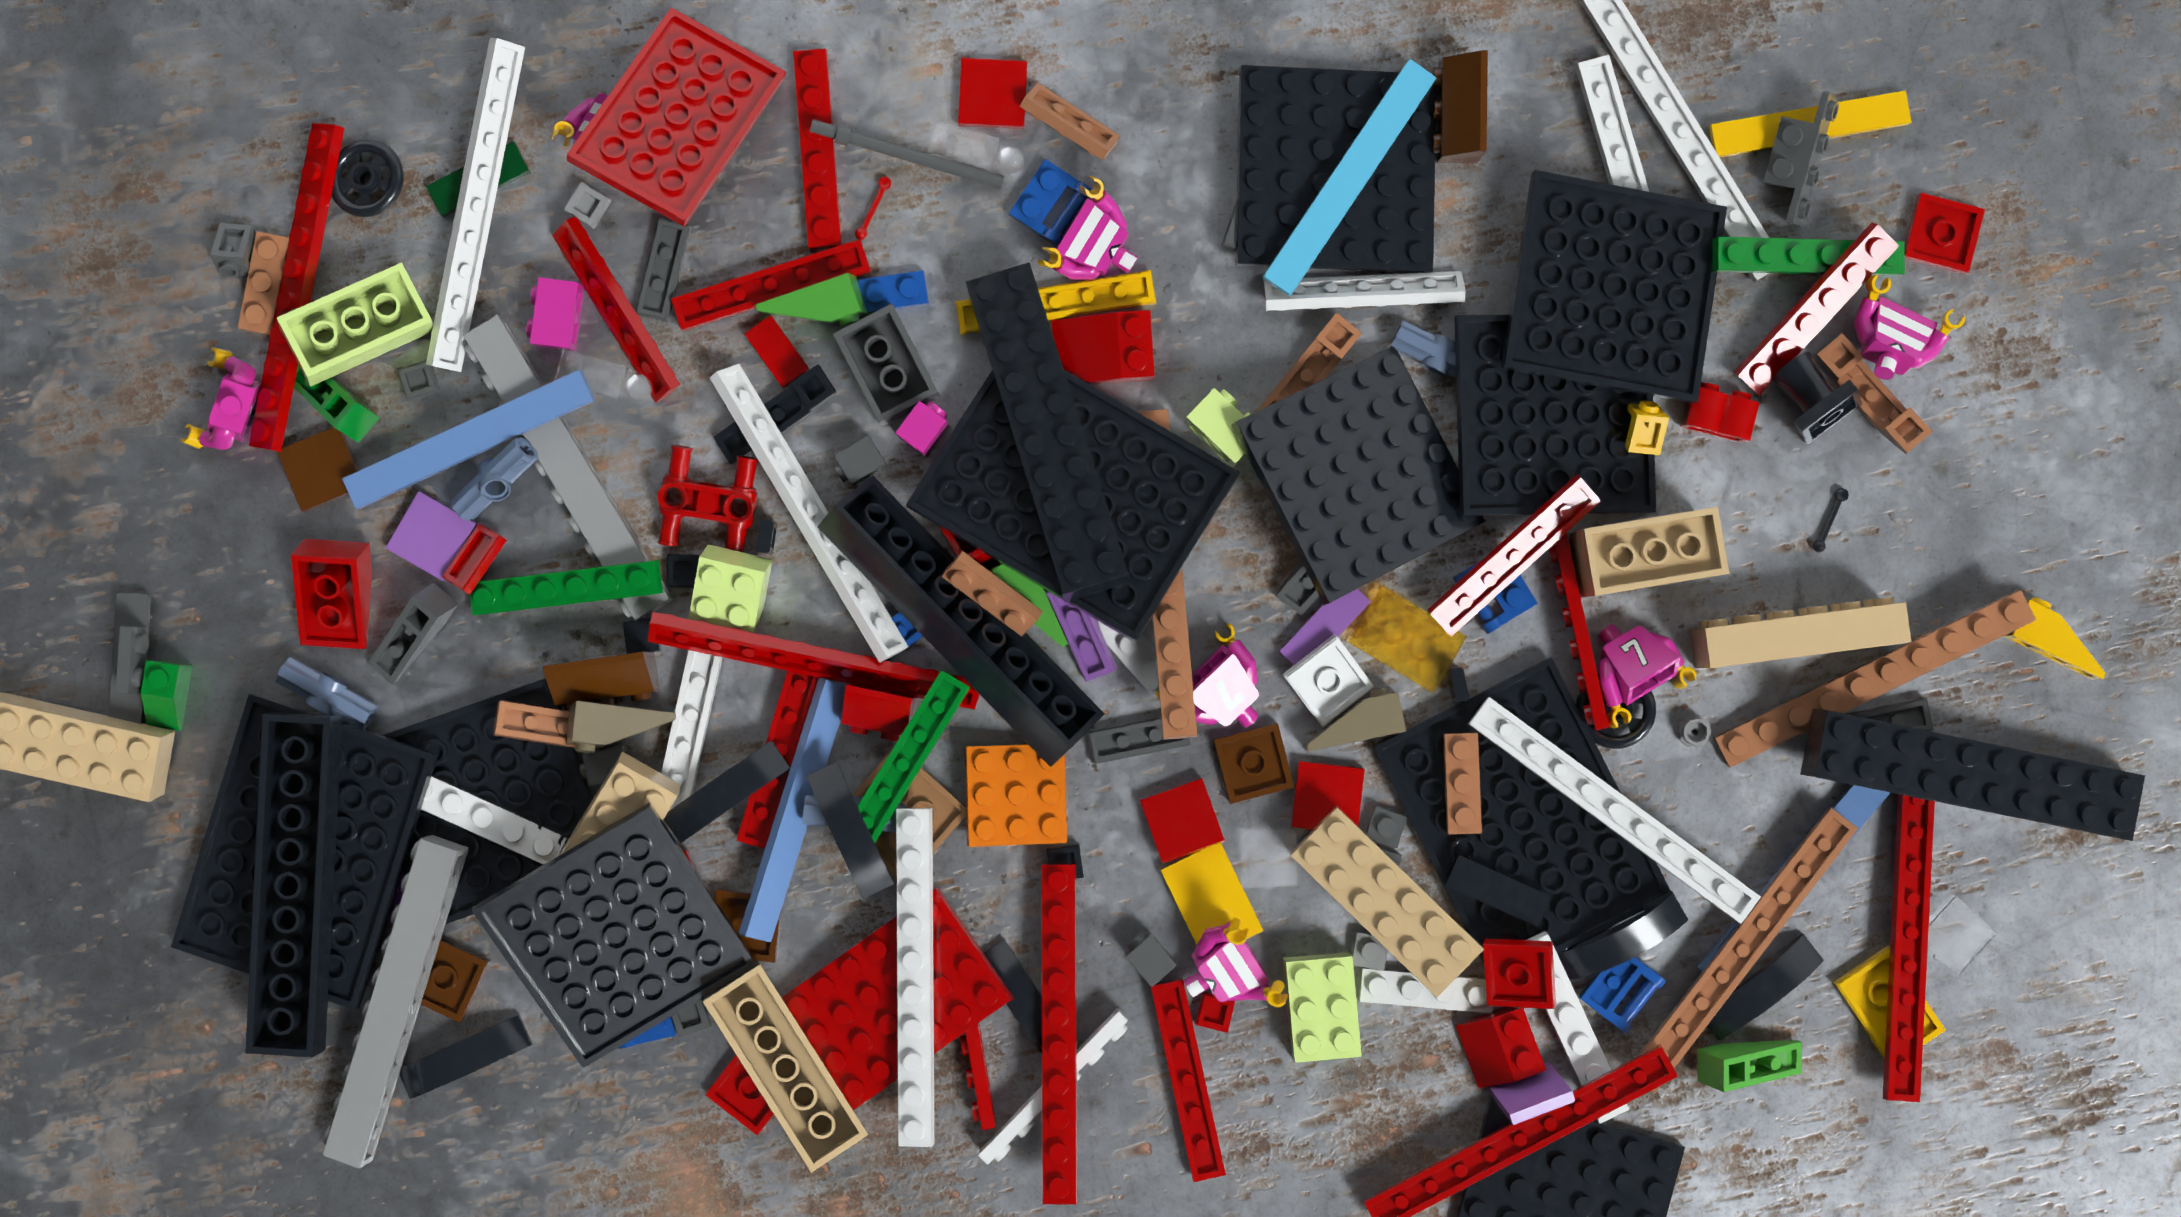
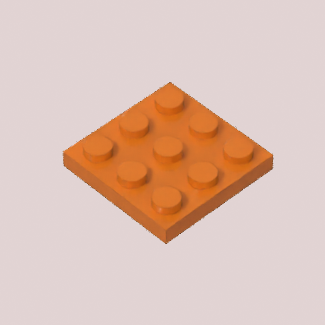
M1028 744L964 746L966 837L968 847L1067 843L1065 754L1050 767Z

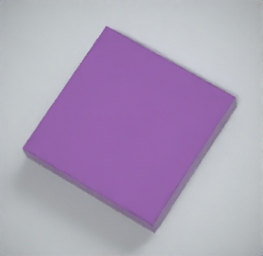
M418 491L386 549L438 579L446 581L442 578V575L478 524L472 520L465 521L458 516L455 510Z
M1549 1062L1544 1063L1546 1071L1516 1082L1488 1086L1490 1095L1493 1096V1099L1512 1125L1575 1101L1572 1090Z

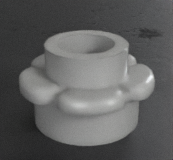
M1689 716L1688 720H1683L1679 725L1680 740L1687 747H1703L1707 744L1711 735V727L1708 722L1703 721L1701 716ZM1693 729L1697 730L1696 735L1692 734Z

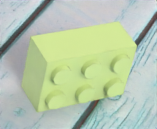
M1349 952L1283 958L1286 993L1289 995L1287 998L1291 1054L1294 1062L1362 1057L1353 956Z

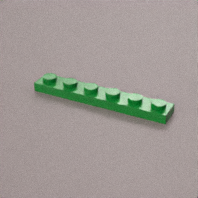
M1713 238V272L1824 274L1855 240ZM1895 241L1899 245L1898 248L1872 275L1900 276L1905 274L1904 241Z
M659 560L479 581L470 594L472 615L663 593Z
M943 670L940 671L858 805L874 843H876L970 689L969 686Z

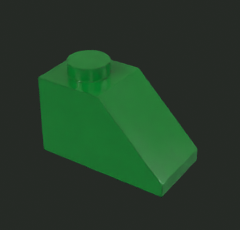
M146 660L141 698L147 725L182 731L193 665L162 660Z

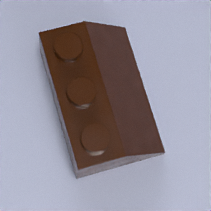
M1488 50L1443 57L1439 63V68H1434L1433 70L1434 76L1437 77L1433 88H1438V100L1433 101V121H1438V133H1433V153H1438L1437 163L1477 164L1487 151Z
M637 652L543 666V672L554 704L565 705L566 711L570 710V705L575 701L598 700V704L612 705L619 703L618 697L631 695V701L651 699V692L660 691L654 652Z

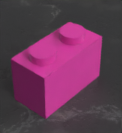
M538 277L537 286L534 285L531 291V305H535L533 318L528 319L526 335L527 338H530V344L540 348L576 352L584 287L580 283Z
M918 401L895 433L901 440L927 458L950 427L945 420L948 415L931 401L927 405Z

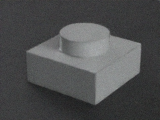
M580 182L564 211L574 217L576 216L578 220L595 229L611 200Z
M1356 931L1352 951L1353 965L1384 971L1388 950L1372 934Z

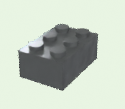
M893 304L833 333L881 426L911 412L918 401L927 404L929 401L940 397Z

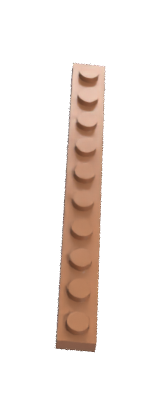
M1168 409L1138 412L1170 431ZM1181 569L1153 615L1163 740L1197 737L1183 571Z
M2016 590L1713 738L1727 766L1731 768L1809 730L1813 709L1845 713L2035 621L2036 618L2022 591Z
M1828 808L1762 893L1761 898L1742 924L1739 923L1638 1056L1661 1045L1673 1068L1676 1067L1858 830L1855 825L1832 808ZM1660 1086L1653 1089L1652 1092L1656 1093Z

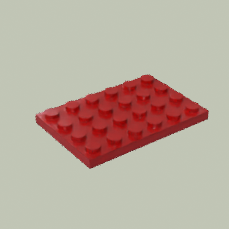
M671 7L567 153V162L685 227L785 80L786 71Z
M939 887L933 890L934 1054L1014 999ZM897 916L782 997V1000L852 1110H855L898 1080Z

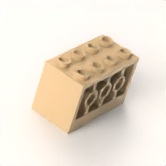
M1718 507L1585 528L1569 533L1581 598L1730 574Z

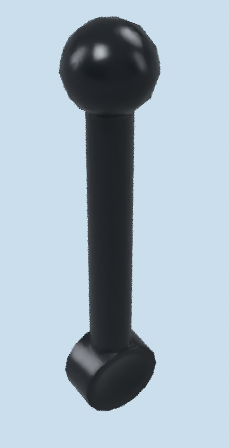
M1844 488L1834 492V505L1819 539L1813 543V549L1818 553L1825 550V540L1840 505L1849 497L1848 491Z

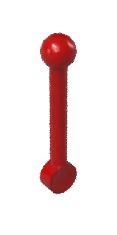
M884 176L879 179V190L861 227L855 230L854 234L857 239L864 240L867 237V228L885 191L891 188L890 178Z

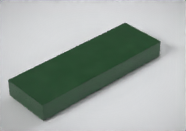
M515 141L507 144L505 147L497 190L531 173ZM464 167L426 186L442 217L456 211Z

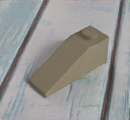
M1389 687L1370 690V697L1359 700L1304 744L1305 750L1313 751L1406 732L1399 693H1390Z
M575 701L570 705L566 745H575V751L595 753L596 748H602L668 724L676 719V713Z

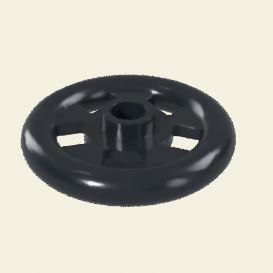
M372 139L357 140L346 145L340 150L331 195L334 202L346 213L357 217H372L389 209L399 197L404 182L403 166L398 155L387 144ZM362 153H374L373 162H361ZM346 164L353 166L349 173V179L342 178ZM388 165L390 177L383 179L380 167ZM371 174L370 181L364 184L365 176ZM351 188L360 194L356 202L346 196ZM381 188L384 194L373 202L370 195Z
M1652 691L1627 706L1624 702L1621 703V707L1627 709L1631 716L1633 713V703L1642 704L1643 706L1642 718L1631 717V721L1628 723L1629 733L1621 736H1615L1614 730L1610 726L1607 729L1595 731L1593 724L1587 725L1583 709L1584 705H1589L1587 693L1579 692L1576 700V706L1595 743L1605 748L1624 749L1639 743L1648 735L1655 722L1656 701ZM1603 698L1604 706H1605V710H1606V715H1607L1610 711H1609V707L1606 706L1605 700H1604V698ZM1621 714L1616 716L1618 726L1624 724Z

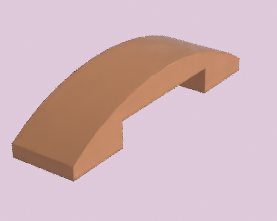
M1336 312L1257 411L1326 379L1361 336L1362 332Z
M1843 333L1816 355L1821 365L1838 387L1849 379L1859 390L1862 405L1857 410L1883 436L1905 454L1933 432L1911 407L1906 409L1862 361L1864 358Z

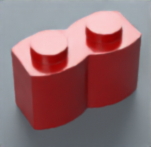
M1701 382L1698 402H1686L1680 427L1736 442H1749L1759 402L1751 400L1752 395L1749 393L1732 391V394L1728 395L1719 392L1720 386Z

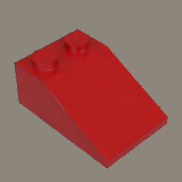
M1150 310L1113 312L1051 320L1052 334L1063 369L1088 384L1154 380Z
M304 539L291 554L300 645L366 649L372 585L370 543Z

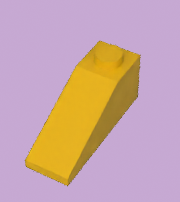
M2032 597L2031 600H2027L2036 620L2002 636L2089 679H2104L2106 673L2064 618L2059 613L2050 609L2052 606L2050 603L2040 598Z

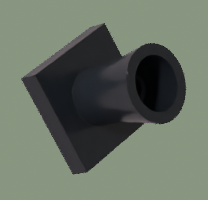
M1810 352L1802 353L1792 359L1772 379V382L1783 390L1804 412L1794 422L1799 435L1807 445L1862 405L1859 390L1849 379L1834 390L1818 368Z

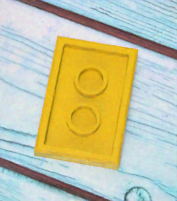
M1221 843L1192 853L1160 869L1196 945L1206 929L1225 925L1233 918L1240 919L1241 925L1239 929H1249L1247 939L1263 931Z
M1886 946L1832 982L1883 1059L1885 1058L1889 946ZM1926 999L1923 1045L1946 1031Z

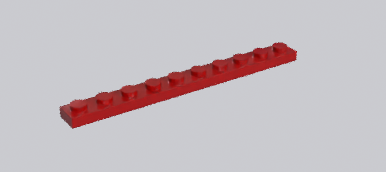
M312 123L308 137L302 177L295 203L292 228L289 233V243L283 265L279 294L276 299V309L270 331L260 391L257 396L254 421L251 428L250 447L278 452L282 450L298 362L279 328L277 317L311 302L345 129L335 124Z
M653 612L650 620L648 642L924 699L940 673L935 669H923L909 666L902 662L884 660L879 663L876 658L869 655L842 652L836 648H823L809 645L802 641L795 642L776 638L769 634L761 635L735 627L728 628L710 624L702 620L695 621L680 618L668 613ZM949 674L970 687L959 707L975 710L980 694L962 676Z
M1899 794L1897 799L1882 1099L1920 1102L1935 802Z
M1075 864L1042 865L1043 1204L1076 1205L1078 1203Z
M1659 1045L1573 1090L1575 1099L1573 1103L1515 1125L1510 1123L1364 1200V1204L1371 1217H1411L1678 1077L1664 1049Z

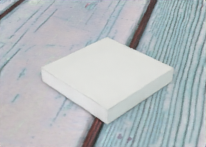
M1335 634L1282 674L1321 727H1324L1375 687Z

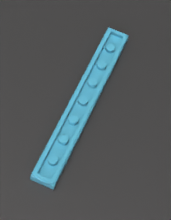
M1411 59L1405 63L1262 279L1288 297L1292 295L1437 77Z

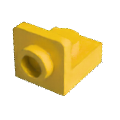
M1643 400L1640 401V404L1629 403L1627 411L1631 414L1632 418L1625 443L1626 450L1633 453L1660 455L1669 417L1661 409L1660 405L1655 402Z

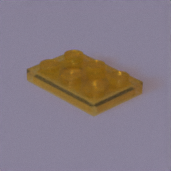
M1380 586L1347 643L1427 691L1434 693L1467 636L1459 631L1450 636L1431 614L1386 587Z

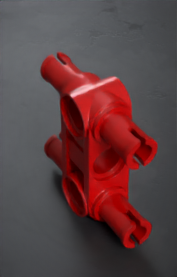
M671 445L669 472L663 477L662 486L657 494L658 510L660 511L659 514L662 515L658 544L679 546L682 518L688 516L724 522L728 526L725 548L744 553L747 529H750L753 525L754 514L758 508V492L753 487L758 459L748 456H737L734 485L725 486L691 480V477H688L693 448ZM671 487L678 488L681 491L683 499L680 504L672 503L669 500L668 491ZM735 498H741L747 502L748 512L746 515H740L735 512L733 508Z

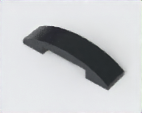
M819 364L791 382L792 385L764 404L781 434L801 422L837 393ZM736 422L713 437L730 465L737 463V456H749L754 453Z
M770 741L669 810L664 821L681 844L791 767L775 743Z
M838 762L807 775L806 777L863 899L894 885Z
M1673 891L1644 904V912L1587 941L1584 940L1558 953L1569 980L1590 976L1620 965L1654 947L1678 930L1688 921V918Z
M1803 933L1776 953L1777 957L1736 987L1707 1025L1717 1040H1721L1737 1031L1775 1005L1802 983L1824 961Z
M1002 939L986 950L984 955L1014 997V999L1007 1003V1006L1042 1053V994L1026 973L1022 963L1006 940Z
M520 1014L484 1031L402 1066L399 1075L409 1098L412 1099L533 1045Z

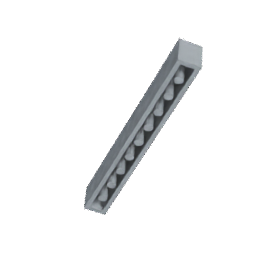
M496 315L463 335L468 343L464 346L467 354L474 363L479 361L485 371L481 375L485 384L491 391L496 390L502 401L498 403L499 406L544 386V383L504 318ZM564 416L518 436V438L522 437L529 441L531 446L537 451L538 459L534 462V465L542 476L548 475L553 484L550 487L552 495L560 505L565 503L571 513L567 516V519L577 533L581 531L588 542L584 544V547L593 561L598 559L602 566L650 561ZM662 580L663 593L622 598L618 603L628 618L633 616L635 620H642L672 602L674 598Z
M430 835L420 838V841H417L412 849L410 858L413 860L410 873L405 875L401 884V892H404L401 903L395 907L391 917V923L394 924L391 935L385 939L382 946L381 954L384 955L381 967L376 970L372 978L373 994L363 1008L362 1018H364L362 1029L358 1031L353 1040L352 1049L355 1052L352 1062H349L344 1070L342 1080L345 1081L342 1093L337 1096L333 1105V1112L336 1114L333 1123L327 1128L323 1138V1143L326 1144L323 1153L325 1157L359 1169L373 1160L469 847Z

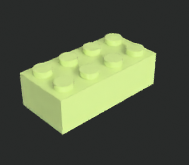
M402 263L277 317L279 328L310 387L427 335L433 329L432 319Z

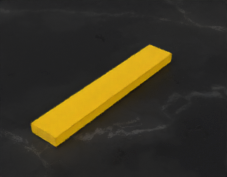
M1906 90L1838 102L1839 109L1836 119L1833 122L1830 121L1827 134L1829 139L1909 125L1912 121ZM1818 106L1711 124L1708 126L1711 144L1720 158L1772 149L1781 117L1814 123Z
M1151 270L1038 288L1048 321L1156 304ZM971 300L955 301L960 334L979 333L980 329Z

